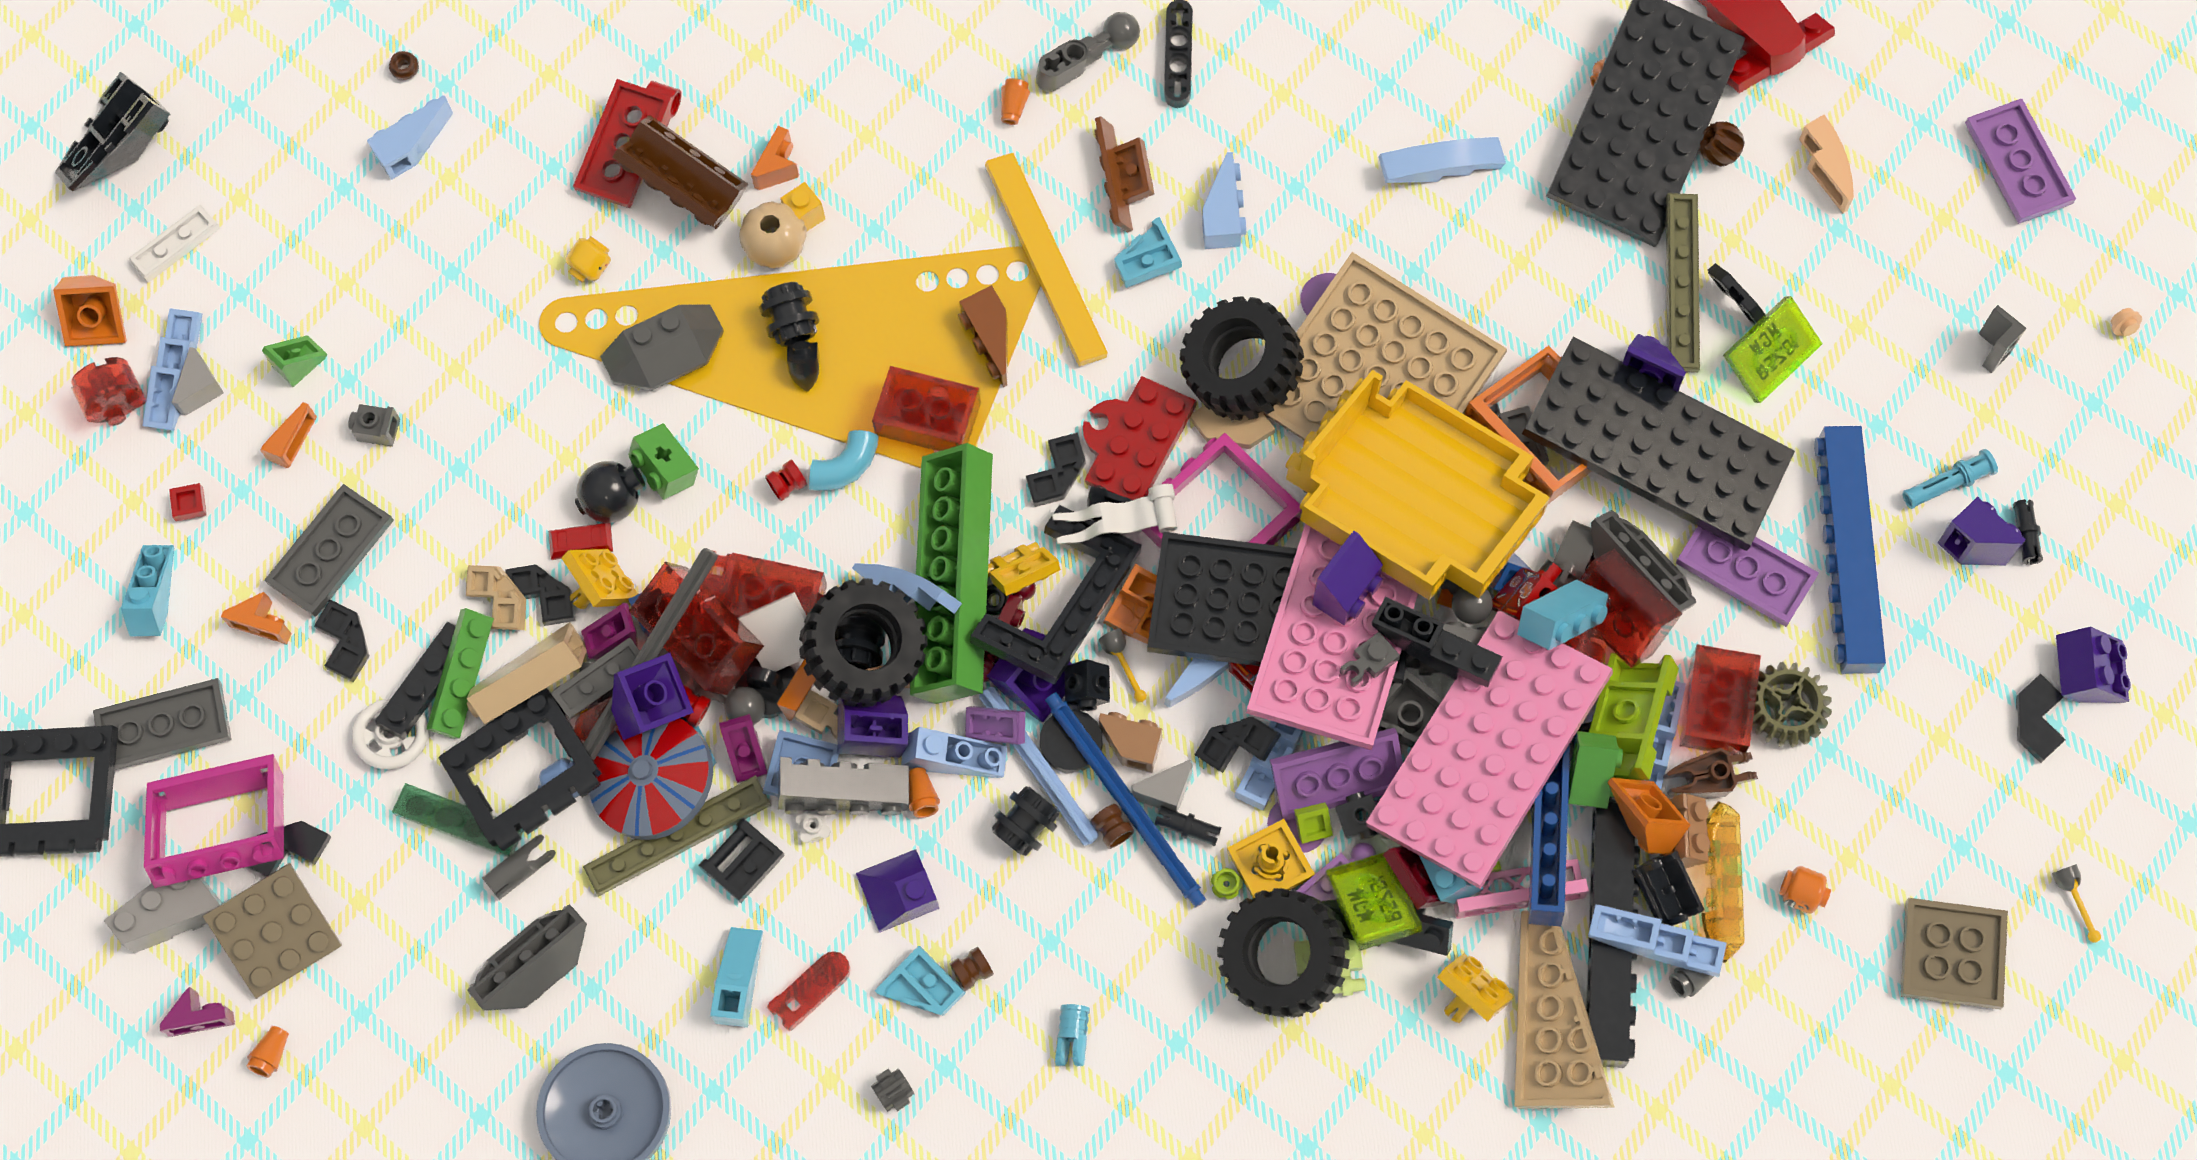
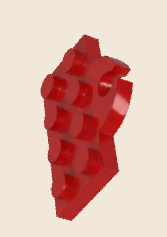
M1141 376L1128 401L1112 399L1102 401L1089 410L1090 415L1095 419L1105 418L1109 423L1106 428L1096 430L1091 426L1090 422L1083 421L1084 440L1090 451L1097 455L1084 479L1086 485L1091 487L1101 485L1109 492L1132 500L1148 496V489L1153 487L1196 408V400Z

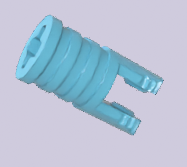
M1063 1004L1060 1007L1061 1014L1059 1018L1060 1024L1055 1064L1056 1066H1065L1067 1064L1070 1042H1073L1072 1059L1074 1065L1083 1067L1085 1064L1086 1034L1088 1032L1087 1024L1089 1023L1088 1014H1090V1008L1082 1005Z

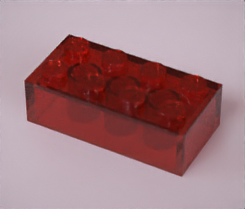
M665 561L629 609V612L650 634L690 570L688 567ZM703 583L664 645L668 653H671V656L705 691L728 695L764 647L755 635Z

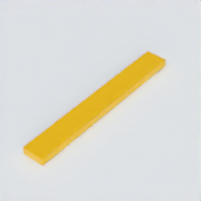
M1014 153L987 160L985 163L987 172L1078 366L1107 358L1108 352Z

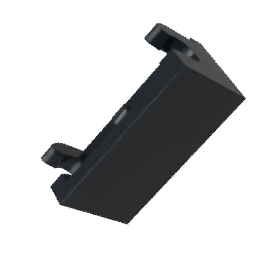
M1677 850L1652 858L1632 870L1653 917L1662 919V924L1677 925L1689 920L1688 917L1700 914L1705 910Z

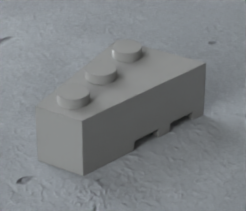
M203 877L154 888L151 883L103 921L119 942L135 954L173 939V936L190 929L194 931L203 927L202 925L206 924L203 915L221 905L222 902Z

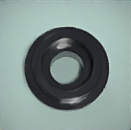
M994 584L987 586L986 613L997 616L1001 614L1010 595L1006 596ZM998 594L1000 596V603L993 606L991 598Z

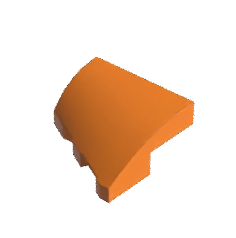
M1135 564L1102 623L1113 629H1121L1123 634L1148 644L1157 575Z

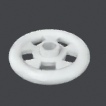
M391 698L379 700L366 707L358 715L352 728V744L356 754L368 765L379 769H396L411 763L422 753L429 736V730L426 729L428 722L424 714L421 715L415 724L416 736H406L404 740L398 736L390 739L385 738L389 732L381 729L378 725L374 732L367 730L366 727L372 719L376 720ZM374 740L382 748L376 754L368 748V745ZM404 745L406 751L392 756L391 749Z

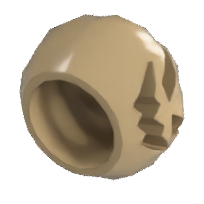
M771 201L762 203L748 211L743 218L739 239L741 247L750 260L760 266L776 269L788 265L799 257L807 236V229L804 221L798 219L789 206ZM770 228H778L777 231L773 233L764 232L765 230H768Z

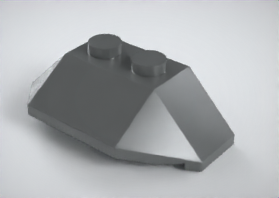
M710 304L677 305L622 331L600 358L613 384H623L652 391L707 365L724 330Z
M1613 510L1602 514L1591 522L1595 566L1638 612L1677 616L1697 603L1695 597L1692 596L1686 577L1641 529L1629 521L1619 518V515Z
M570 904L563 907L562 910L553 911L538 917L485 962L477 974L475 982L469 986L467 991L483 1011L527 1008L578 965L587 923Z

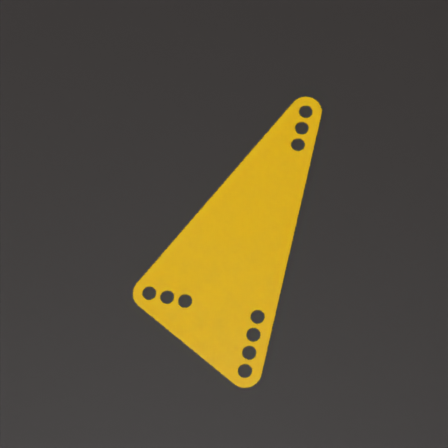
M1014 246L564 297L554 300L545 307L540 315L539 329L543 338L551 345L602 362L600 356L622 331L677 305L710 304L724 332L721 338H719L708 364L667 384L846 444L850 431H869L879 436L876 454L921 468L922 456L935 453L934 446L940 439H951L955 442L956 446L965 443L977 445L1001 385L998 378L993 380L986 367V363L989 362L986 356L977 353L972 339L975 337L971 330L965 331L958 318V314L961 313L959 301L991 285L993 286L1006 309L1009 366L1041 285L1023 247ZM1011 263H1025L1029 268L1028 276L1021 281L1011 280L1006 272ZM984 265L994 266L999 272L997 281L989 285L979 282L976 276L979 268ZM960 268L968 273L969 280L965 286L954 288L947 283V275L953 269ZM924 272L936 274L939 279L938 286L932 291L919 289L916 281L920 274ZM787 282H798L799 285L803 286L804 290L810 291L813 300L806 306L807 311L817 312L820 320L816 325L817 333L807 341L809 343L817 342L819 349V375L816 383L808 392L800 388L791 378L787 364V347L780 346V344L776 343L775 339L768 337L766 328L773 321L771 317H763L759 306L763 303L762 296L765 291ZM631 306L637 310L638 317L633 324L624 326L616 321V313L621 307ZM595 309L603 310L608 316L607 323L599 329L588 327L585 321L587 314ZM563 313H572L577 317V326L570 332H561L555 326L557 317ZM936 382L946 383L950 387L951 394L943 402H935L928 396L930 386ZM939 410L950 412L954 418L952 426L947 430L935 429L931 424V418L935 412Z

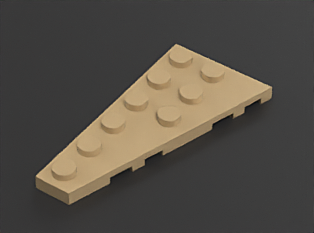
M1528 910L1521 911L1514 1106L1518 1109L1615 1108L1562 928L1560 926L1528 924Z

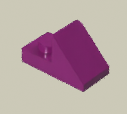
M622 603L581 630L589 659H600L628 638H631L637 646L636 630L627 603Z
M748 714L720 722V730L737 783L746 781L755 775L756 777L767 775L768 771L751 715Z
M188 987L159 1026L161 1032L169 1037L235 1025L234 1012L225 1005L222 1006V1003L205 1004L202 1006V1010H200L198 992Z

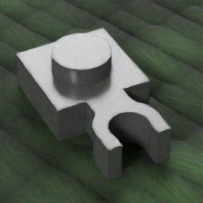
M1378 632L1354 650L1353 656L1357 660L1349 661L1341 666L1340 673L1342 676L1349 670L1357 673V676L1351 679L1350 683L1354 688L1362 681L1365 673L1369 672L1375 679L1396 663L1400 658V654Z

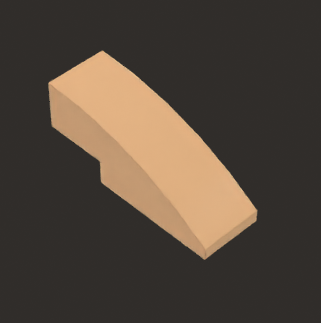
M1825 114L1804 126L1799 140L1812 156L1807 169L1839 210L1845 213L1848 211L1854 198L1850 163L1838 134Z

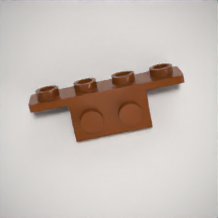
M1102 116L1095 118L1097 129L1094 130V135L1100 145L1101 155L1099 156V161L1102 169L1105 171L1107 181L1104 183V188L1111 203L1109 215L1114 225L1128 233L1133 231L1129 204L1155 194L1145 141L1138 137L1117 146L1113 125Z

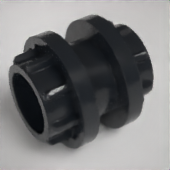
M787 282L768 289L764 292L762 296L763 303L759 306L761 315L763 317H771L773 321L766 328L768 337L775 339L776 343L782 347L813 338L817 333L816 325L820 321L817 312L807 311L806 306L813 299L810 291L804 290L803 286L799 285L798 282Z
M851 616L842 620L835 631L836 645L842 657L851 665L863 670L882 665L883 651L881 647L885 644L886 639L884 629L875 621L862 616Z
M1025 786L1019 794L1015 791L1011 793L1009 798L1015 804L1006 815L998 810L994 815L997 821L992 827V831L996 836L1022 856H1027L1032 849L1038 851L1042 847V844L1036 838L1045 827L1054 832L1058 827L1054 821L1060 815L1059 810L1031 787Z

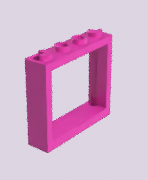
M1226 433L1222 434L1218 439L1214 437L1209 440L1203 447V452L1196 459L1193 457L1188 459L1182 465L1181 472L1174 479L1170 477L1162 483L1172 484L1176 496L1225 452L1284 509L1249 541L1250 543L1275 545L1300 522L1302 510L1299 508L1300 504ZM1158 526L1141 530L1161 549L1163 533L1159 532Z
M274 754L147 783L144 869L154 888L284 858L283 773ZM267 768V772H262L261 769ZM267 788V834L165 857L167 811ZM164 791L165 795L160 796L159 792Z

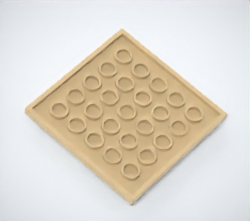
M1351 252L1296 332L1304 353V358L1300 361L1303 365L1302 375L1295 378L1298 382L1297 387L1293 392L1289 390L1286 394L1288 399L1282 405L1280 402L1273 406L1274 411L1267 415L1264 413V415L1305 440L1312 430L1316 432L1320 428V422L1328 410H1335L1341 394L1346 389L1350 391L1360 378L1365 379L1372 370L1383 376L1379 394L1386 399L1394 388L1399 389L1407 380L1464 414L1469 402L1476 398L1507 353V348L1359 255Z

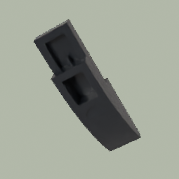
M1388 597L1384 598L1371 624L1376 630L1406 653L1440 673L1455 680L1461 675L1488 688L1501 663V655L1443 630L1445 623Z
M1341 899L1322 901L1323 905L1329 906L1335 912V919L1342 922L1345 931L1342 933L1343 938L1360 942ZM1404 903L1416 930L1386 939L1385 941L1448 956L1452 946L1454 922L1426 915V908L1417 910L1415 905ZM1384 940L1370 945L1381 947Z

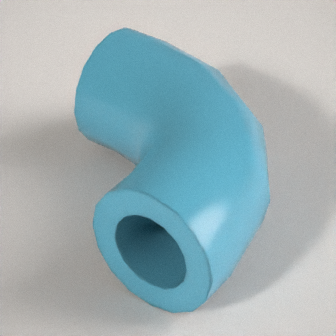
M850 431L846 447L839 456L828 460L813 459L810 468L809 489L817 491L835 490L857 481L871 466L878 446L879 436L869 431Z

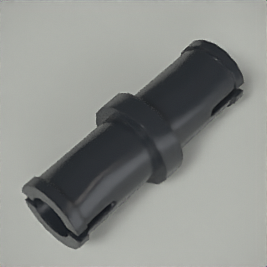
M2026 499L2014 502L2013 509L2015 511L2017 528L2020 530L2022 537L2026 539L2021 546L2022 562L2027 565L2030 559V565H2034L2044 560L2039 541L2041 528L2036 524L2033 500L2029 499L2027 505Z
M1163 805L1160 806L1158 814L1169 817L1170 820L1157 816L1154 825L1181 833L1182 838L1187 839L1189 836L1215 847L1218 838L1208 835L1206 832L1219 836L1221 826L1218 827L1196 819L1195 814L1192 813L1185 815Z

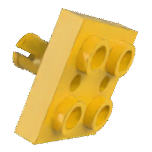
M608 549L568 550L561 558L580 586L570 595V600L574 601L573 604L579 609H586L589 603L593 607L619 606L622 603H627L630 606L631 604L628 599L638 595L632 580L624 574L618 565L616 556Z
M1285 819L1227 847V853L1253 899L1255 898V893L1263 890L1268 892L1273 891V888L1291 890L1307 882L1315 875ZM1289 854V859L1284 860V857H1287ZM1253 868H1254V871H1255L1256 873H1258V875H1255V874L1252 873V869H1253ZM1281 875L1283 876V879H1282L1281 881H1276V880H1275V879H1280V878H1281Z
M1465 953L1446 966L1437 976L1443 984L1456 994L1449 1005L1444 1008V1013L1449 1017L1458 1008V1011L1451 1020L1461 1023L1465 1015L1472 1008L1488 1022L1503 1010L1514 996L1509 992L1508 986L1498 978H1492L1483 970L1484 967L1479 960L1473 956H1467Z

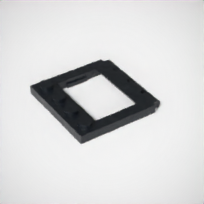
M548 688L543 689L501 714L438 757L487 841L493 847L498 845L502 851H505L522 839L518 831L521 828L528 835L549 821L545 813L549 809L556 816L577 802L573 796L574 792L577 791L583 798L601 785L597 779L602 774ZM549 721L555 730L554 734L575 764L495 818L492 814V807L480 787L474 784L469 773L474 771L475 765L484 759L490 760L501 753L502 747L512 740L517 742L526 736L528 730L537 723Z
M106 725L0 731V857L13 856L14 852L16 856L43 855L44 851L47 855L72 854L74 849L76 853L101 851L102 841H108L118 738L117 727ZM95 757L89 820L6 824L7 811H9L12 780L10 779L12 762Z

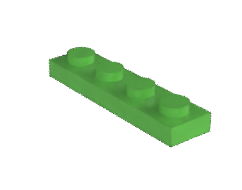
M467 608L460 609L427 730L453 739L460 738L468 712L467 697L470 689L475 686L494 618Z

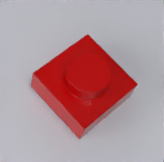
M200 483L169 489L172 517L176 522L207 516L204 488Z

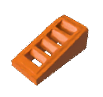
M302 402L263 444L260 451L267 460L285 468L291 466L317 418L309 404Z

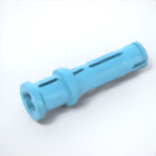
M1982 449L1979 451V455L1966 461H1956L1952 469L1908 490H1904L1902 493L1906 505L1913 509L1961 485L1970 487L1974 485L1975 480L1988 474L1993 476L1998 473L1996 460L1989 450Z

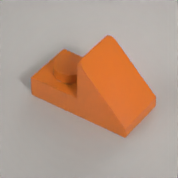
M777 126L751 173L754 188L762 190L799 177L797 164L788 160L793 149L788 129Z
M265 592L224 610L221 618L231 628L286 645L292 634L285 626L283 619L268 614L272 600Z

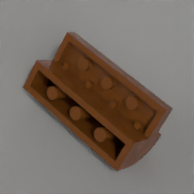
M651 115L639 122L629 141L618 147L612 157L619 162V165L625 171L637 174L644 179L648 187L657 191L660 190L669 197V200L674 205L686 208L694 214L697 221L704 225H710L715 229L719 228L726 220L749 185L746 181Z

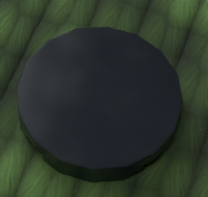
M1071 709L1102 751V731L1098 722L1088 713ZM1052 715L1044 723L1040 732V749L1049 765L1064 773H1073V771H1083L1090 768L1091 766L1075 746L1073 740Z

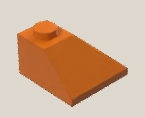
M94 275L63 277L59 281L53 292L65 346L126 343L127 338L115 283Z
M1610 778L1608 781V785L1630 832L1638 840L1639 847L1649 854L1670 853L1691 825L1654 781Z

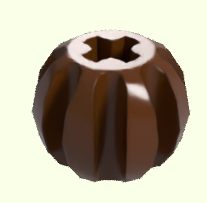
M1717 121L1710 124L1704 130V137L1700 141L1699 150L1708 163L1722 167L1732 164L1738 159L1743 151L1745 140L1743 133L1735 124Z

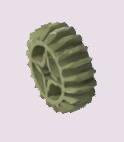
M1784 661L1779 663L1777 670L1774 666L1768 665L1765 673L1762 671L1757 672L1755 675L1756 681H1750L1747 686L1750 691L1744 695V700L1749 702L1745 705L1744 712L1752 714L1747 720L1748 724H1758L1755 730L1756 735L1764 731L1768 734L1765 738L1766 743L1771 742L1774 737L1778 739L1777 744L1779 747H1783L1786 740H1788L1792 748L1797 746L1799 740L1806 745L1811 740L1810 736L1818 738L1821 734L1820 729H1825L1828 725L1826 718L1832 714V709L1827 707L1832 702V697L1823 695L1828 690V685H1817L1821 678L1820 674L1811 678L1808 676L1810 672L1809 667H1805L1802 672L1798 671V664L1795 662L1792 663L1790 669H1787ZM1776 684L1793 685L1791 688L1787 690H1782L1777 687H1775V689L1771 688V686ZM1801 691L1809 698L1812 709L1809 708V704L1803 701ZM1793 695V699L1790 702L1792 706L1783 715L1782 711L1785 708L1783 704ZM1763 700L1767 701L1766 705L1773 709L1774 719L1766 711ZM1786 720L1798 722L1802 720L1806 722L1798 726L1783 725Z

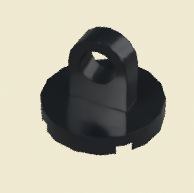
M754 658L740 669L736 677L735 689L751 687L757 690L765 701V713L762 718H774L778 714L783 713L777 702L794 677L795 671L790 665L778 671H772L761 667L758 659Z

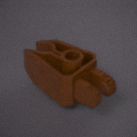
M1718 748L1687 760L1663 776V779L1683 777L1689 781L1687 785L1671 788L1667 791V795L1672 797L1680 794H1690L1702 798L1726 797L1734 790L1736 785L1758 779L1757 772L1755 771L1735 775L1733 769L1735 764H1744L1753 760L1751 752L1730 755L1728 751Z

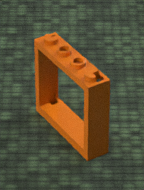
M1549 345L1471 400L1464 413L1467 417L1534 456L1530 470L1523 481L1549 496L1548 504L1593 471L1587 469V466L1580 464L1558 481L1490 407L1501 401L1539 372L1550 381L1562 356L1560 357Z

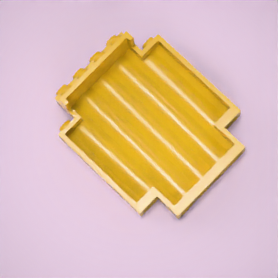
M1372 370L1365 379L1360 378L1350 391L1346 389L1341 394L1335 410H1328L1320 422V428L1316 432L1312 430L1305 438L1300 452H1293L1286 462L1285 468L1288 469L1286 480L1307 492L1299 507L1302 510L1300 521L1341 546L1353 530L1356 531L1381 561L1384 573L1428 600L1435 595L1446 578L1477 598H1480L1546 511L1550 497L1523 481L1530 470L1534 456L1407 380L1399 389L1394 388L1386 399L1379 394L1383 376Z

